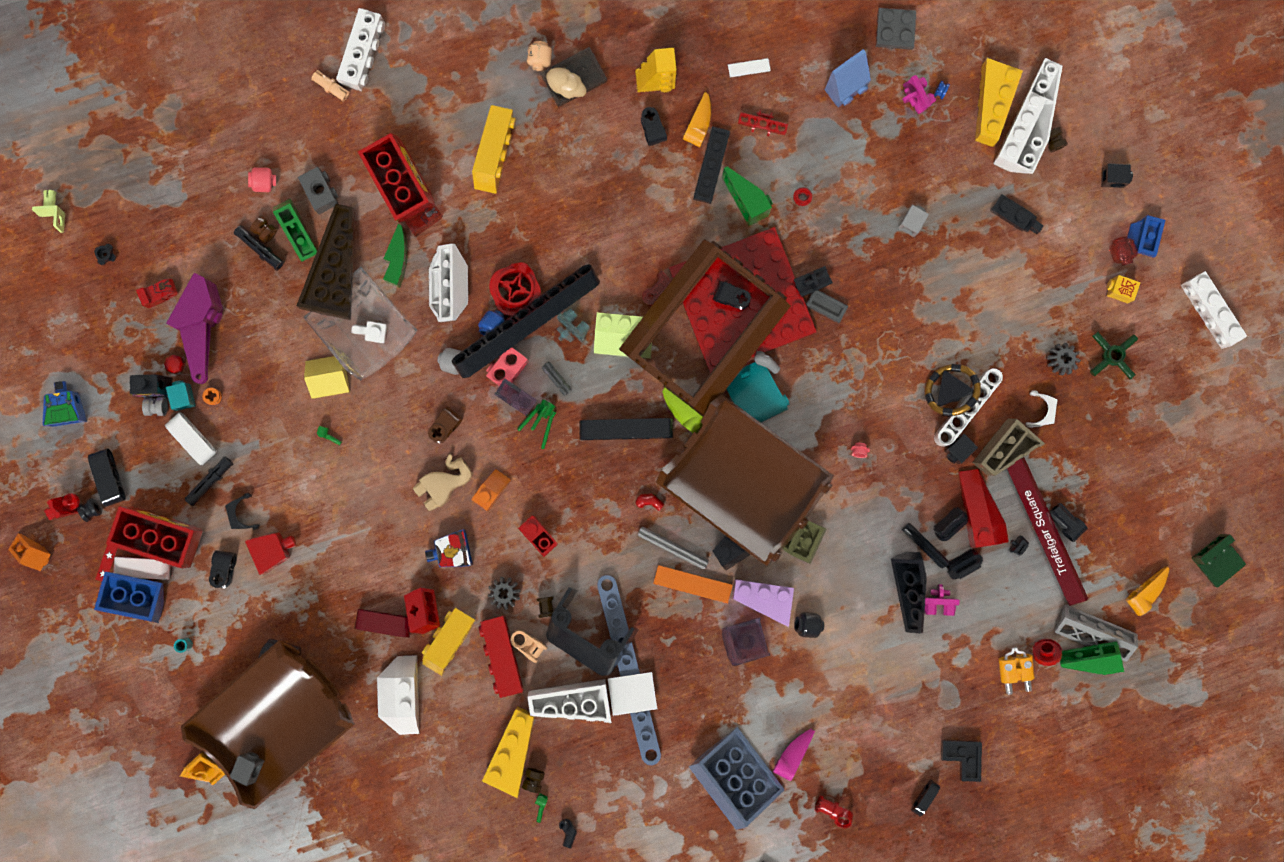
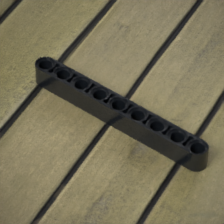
M587 264L580 267L457 354L452 359V364L462 378H469L600 284V280L592 265Z

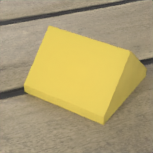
M344 355L305 362L304 379L312 399L350 392Z

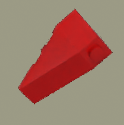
M979 470L958 472L964 512L969 519L966 525L970 548L1008 543L1006 523Z

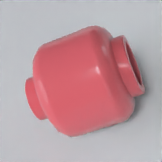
M254 167L251 172H248V187H251L254 192H270L272 186H276V175H272L270 168Z

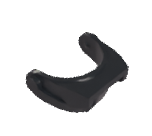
M243 494L240 498L225 505L231 529H259L260 524L248 526L240 523L235 514L237 504L241 500L252 497V494Z

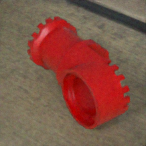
M822 795L819 796L815 804V812L829 815V818L833 819L840 828H850L852 826L854 815L850 810L848 811V809L840 807L838 802H831L824 799Z

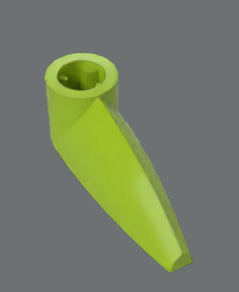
M664 388L662 392L665 401L675 418L690 432L698 433L703 426L700 423L703 416L667 388Z

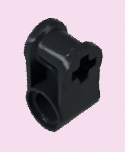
M653 107L645 108L642 111L641 124L648 146L667 141V135L657 110ZM649 115L650 117H653L652 121H650L649 118H646V116Z
M719 281L713 296L714 301L738 309H746L751 299L748 291L723 281ZM743 295L745 296L746 301H743L742 304H740L739 299H737V297L741 298V296Z
M214 551L209 576V583L212 587L227 588L230 586L236 565V553ZM218 578H223V582L218 581Z

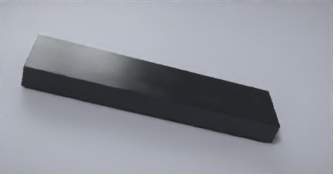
M712 126L693 200L708 204L712 203L730 131Z

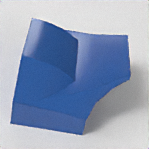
M1146 215L1141 221L1132 223L1129 228L1126 244L1134 248L1136 253L1153 258L1156 257L1166 220Z

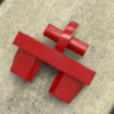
M74 493L50 499L47 501L49 507L44 512L49 520L78 514L77 508L80 504V499Z

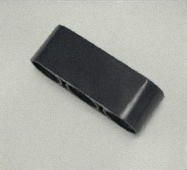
M106 448L89 454L88 462L102 504L107 507L125 501L126 495L111 450Z

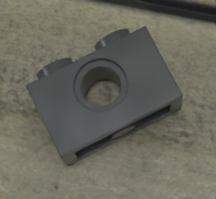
M316 167L298 177L312 207L318 214L333 208L335 204H339L337 201L339 196L334 187L330 188L328 184L330 178L326 171L322 172L319 167ZM320 186H324L323 192L317 194V188Z

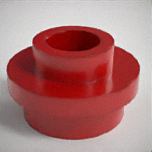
M798 188L794 192L793 200L798 206H807L812 200V193L808 188ZM801 194L805 195V196H806V199H805V200H801V199L799 198V195H801Z

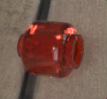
M1127 236L1112 240V244L1109 247L1113 262L1121 263L1122 266L1133 263V259L1138 255L1134 240Z

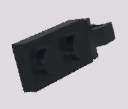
M1003 194L1000 195L991 209L992 213L1020 231L1028 232L1030 230L1038 234L1044 227L1036 221L1037 217L1033 213Z

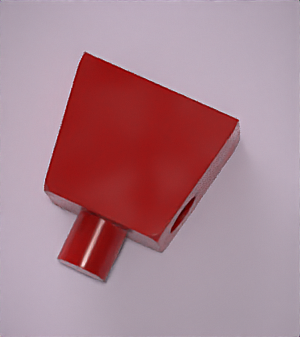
M273 533L245 541L259 575L270 572L290 558L288 549L297 545L292 535L283 539L280 533Z

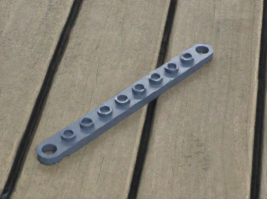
M604 575L598 580L597 587L611 639L622 643L629 629L616 580L610 575ZM609 579L612 581L613 586L610 590L602 588L603 580ZM632 642L618 663L621 677L640 674ZM650 710L630 713L642 760L648 765H655L661 758V752ZM650 749L655 750L657 753L656 758L653 760H649L645 756L646 752Z

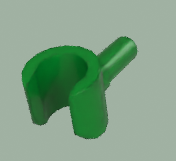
M318 427L317 435L319 437L326 438L339 446L341 445L342 441L328 435L329 428Z
M539 793L535 804L540 806L536 820L538 823H541L543 811L548 801V797Z

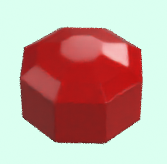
M171 355L166 357L164 366L168 372L178 374L183 371L185 362L182 357Z

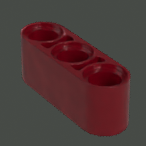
M358 609L354 629L410 638L407 616Z

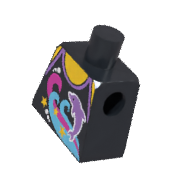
M156 374L130 375V395L136 398L168 397L166 387L172 386V377ZM160 382H162V388H161V389L159 388V383H160Z

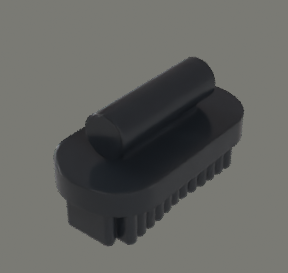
M959 507L953 508L945 518L934 525L933 530L936 537L940 541H948L968 523V516Z
M974 549L966 551L962 556L960 555L949 561V564L946 566L948 575L952 579L964 578L981 568L983 557Z

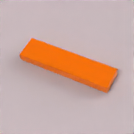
M660 565L657 567L653 584L727 604L733 586L732 584Z

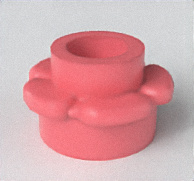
M855 443L851 447L852 456L866 458L870 449L866 447L865 443Z

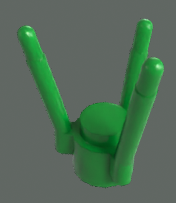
M542 399L541 403H537L535 409L521 423L517 430L521 431L536 413L538 417L531 427L532 431L536 428L542 417L547 419L549 416L541 449H544L553 418L556 414L554 412L556 406Z

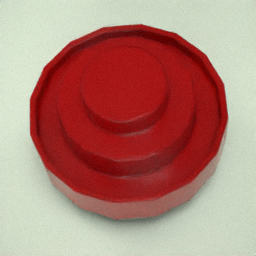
M1041 639L1033 646V658L1043 666L1055 665L1062 658V648L1058 642L1052 639Z

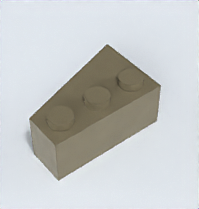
M1008 418L972 463L986 475L996 476L1013 465L1017 460L1027 456L1031 451L1045 443L1018 419Z

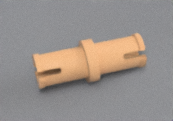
M319 70L314 72L311 80L325 88L327 93H332L342 102L348 98L350 92L338 85L335 79L328 78Z

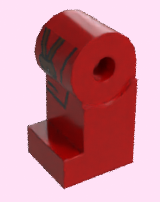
M171 278L136 290L142 306L146 308H152L178 295L176 286Z

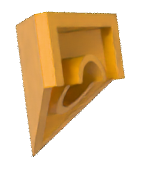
M202 752L184 768L180 776L210 782L211 785H214L225 774L209 756Z

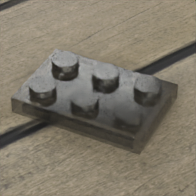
M590 47L540 72V76L557 107L577 97L568 99L551 89L546 78L550 69L565 68L571 73L577 74L586 87V93L608 82Z

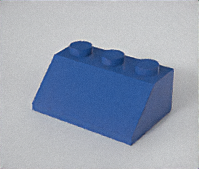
M105 571L94 610L159 623L164 606L163 583Z

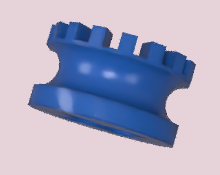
M941 80L934 96H940V99L943 100L950 84H944Z

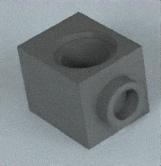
M253 752L239 755L230 778L246 786L256 783L264 760L258 758L259 756Z

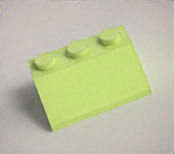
M597 312L594 353L627 356L619 348L643 317ZM652 343L642 354V358L651 359Z

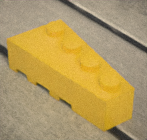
M987 58L981 65L982 75L975 141L993 147L999 141L1023 70Z
M494 105L490 106L472 169L474 189L497 193L503 163L507 157V146L511 143V129H514L516 124V118L513 117L512 109Z
M517 706L482 782L518 798L535 718V716H530L529 711Z

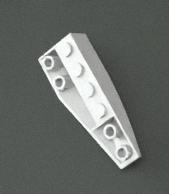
M1047 58L1044 59L993 163L994 165L1010 172L1034 173L1049 141L1062 65Z

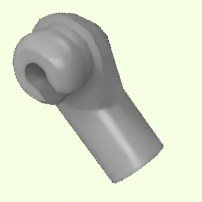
M762 351L755 353L754 360L758 365L768 368L773 374L780 371V366L770 356L765 355Z

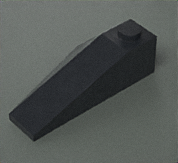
M904 552L891 558L906 632L921 634L923 633L927 583L924 561L920 552Z

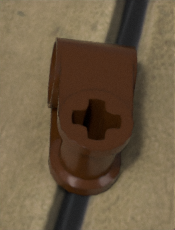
M447 406L429 428L428 435L430 439L435 443L445 442L450 434L460 425L463 418ZM436 430H437L438 432L440 431V433L442 434V436H441V437H438V436H436V435L434 434V432H435Z

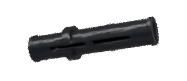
M242 225L234 230L233 234L255 251L262 261L269 263L275 270H279L284 265V261L275 255L270 247H266Z
M224 456L214 468L208 470L209 473L184 498L185 501L194 506L218 480L220 481L223 478L222 475L233 466V462Z

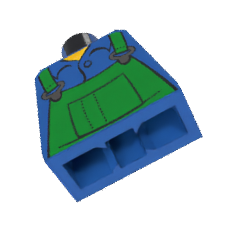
M66 381L54 382L55 393L44 396L43 426L56 427L87 422L79 393L67 391Z

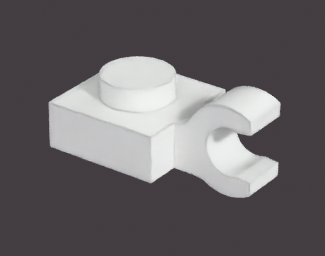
M367 321V326L352 325L351 333L365 334L366 341L385 343L388 324Z

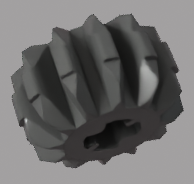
M1063 343L1062 346L1056 344L1055 349L1051 348L1049 350L1051 355L1047 356L1046 359L1051 360V363L1047 364V366H1054L1052 369L1053 373L1059 371L1061 376L1065 372L1069 375L1072 373V370L1078 369L1075 363L1081 361L1079 358H1076L1080 352H1073L1075 346L1072 345L1068 348L1067 343Z
M500 577V584L497 580L493 581L496 588L493 586L488 588L494 591V593L488 594V597L495 598L490 603L493 605L498 602L497 609H500L503 603L504 609L507 610L509 608L508 602L514 607L516 604L512 599L520 600V597L516 596L515 593H520L521 589L514 590L518 583L515 582L510 585L512 581L510 577L506 583L504 577ZM501 588H503V590L507 589L509 591L507 593L508 598H505V596H500V594L502 593Z

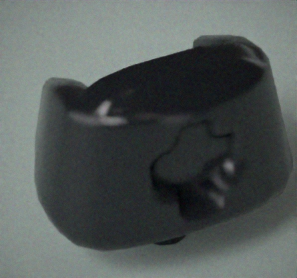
M1020 535L1015 541L1011 540L1012 546L1009 548V551L1014 555L1021 556L1028 548L1029 542Z

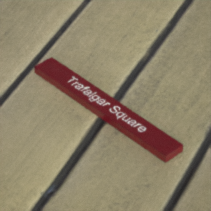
M1025 457L1020 458L1007 468L1068 605L1071 606L1085 602L1089 598Z

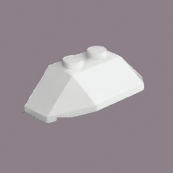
M447 244L437 247V253L429 267V306L437 317L438 322L455 321L468 305V265L456 245Z
M417 655L397 656L377 677L378 717L399 735L419 734Z

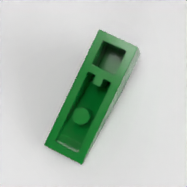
M288 199L274 206L273 213L301 262L316 255L317 249L292 200Z
M1117 641L1062 651V658L1060 660L1062 668L1101 675L1124 672Z

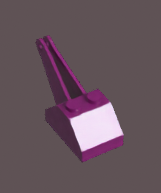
M193 273L166 324L180 331L192 380L195 383L204 384L208 380L211 327H214L222 319L223 306L216 284Z

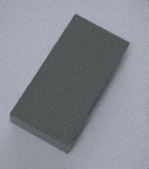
M819 290L811 294L806 304L808 308L838 324L848 308L844 303Z

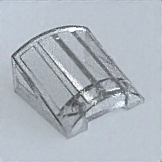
M362 267L353 273L351 321L315 312H309L304 316V319L343 368L360 381L372 375L395 358L418 331ZM367 321L388 324L385 343L366 341L365 334L351 333L352 325L367 326Z

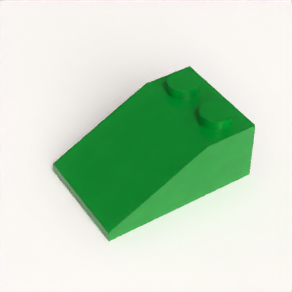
M728 166L725 167L722 179L747 225L751 226L768 217L772 209L771 205H773L769 195H765L763 190Z

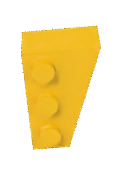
M674 48L655 49L647 57V63L643 62L641 69L635 70L638 92L658 90L670 92L672 89H675L676 63Z
M457 608L453 612L449 611L443 620L446 623L442 629L438 627L433 635L435 640L431 645L427 644L422 652L424 655L422 664L441 676L475 622V619Z

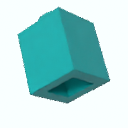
M175 381L172 383V386L166 387L171 410L180 411L196 406L191 384L184 381Z

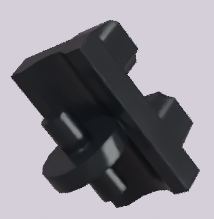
M826 266L793 280L800 297L833 284Z

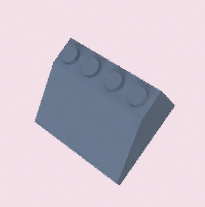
M738 727L709 748L689 766L736 830L746 828L785 790Z

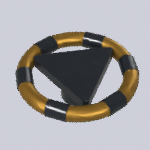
M949 364L937 369L928 378L925 385L927 404L935 412L944 416H956L967 412L977 403L981 393V382L978 375L969 367L961 364ZM949 372H963L967 374L974 386V391ZM943 374L938 404H936L932 395V387ZM972 394L965 405L959 408L941 407L950 402H958L961 398Z

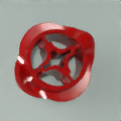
M524 262L514 263L500 269L490 279L489 290L495 305L507 317L514 315L541 295L540 286L533 270ZM509 277H516L513 281L505 280ZM522 279L526 280L530 285V292L521 285ZM518 284V290L513 292L512 295V289H514ZM500 287L508 293L507 300L501 296L499 292ZM526 297L525 300L514 303L515 299Z

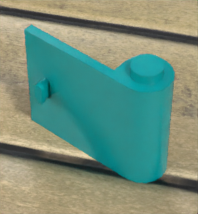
M756 362L742 368L726 389L733 403L760 423L787 411V406L790 405L786 395L782 396L768 369L758 365Z

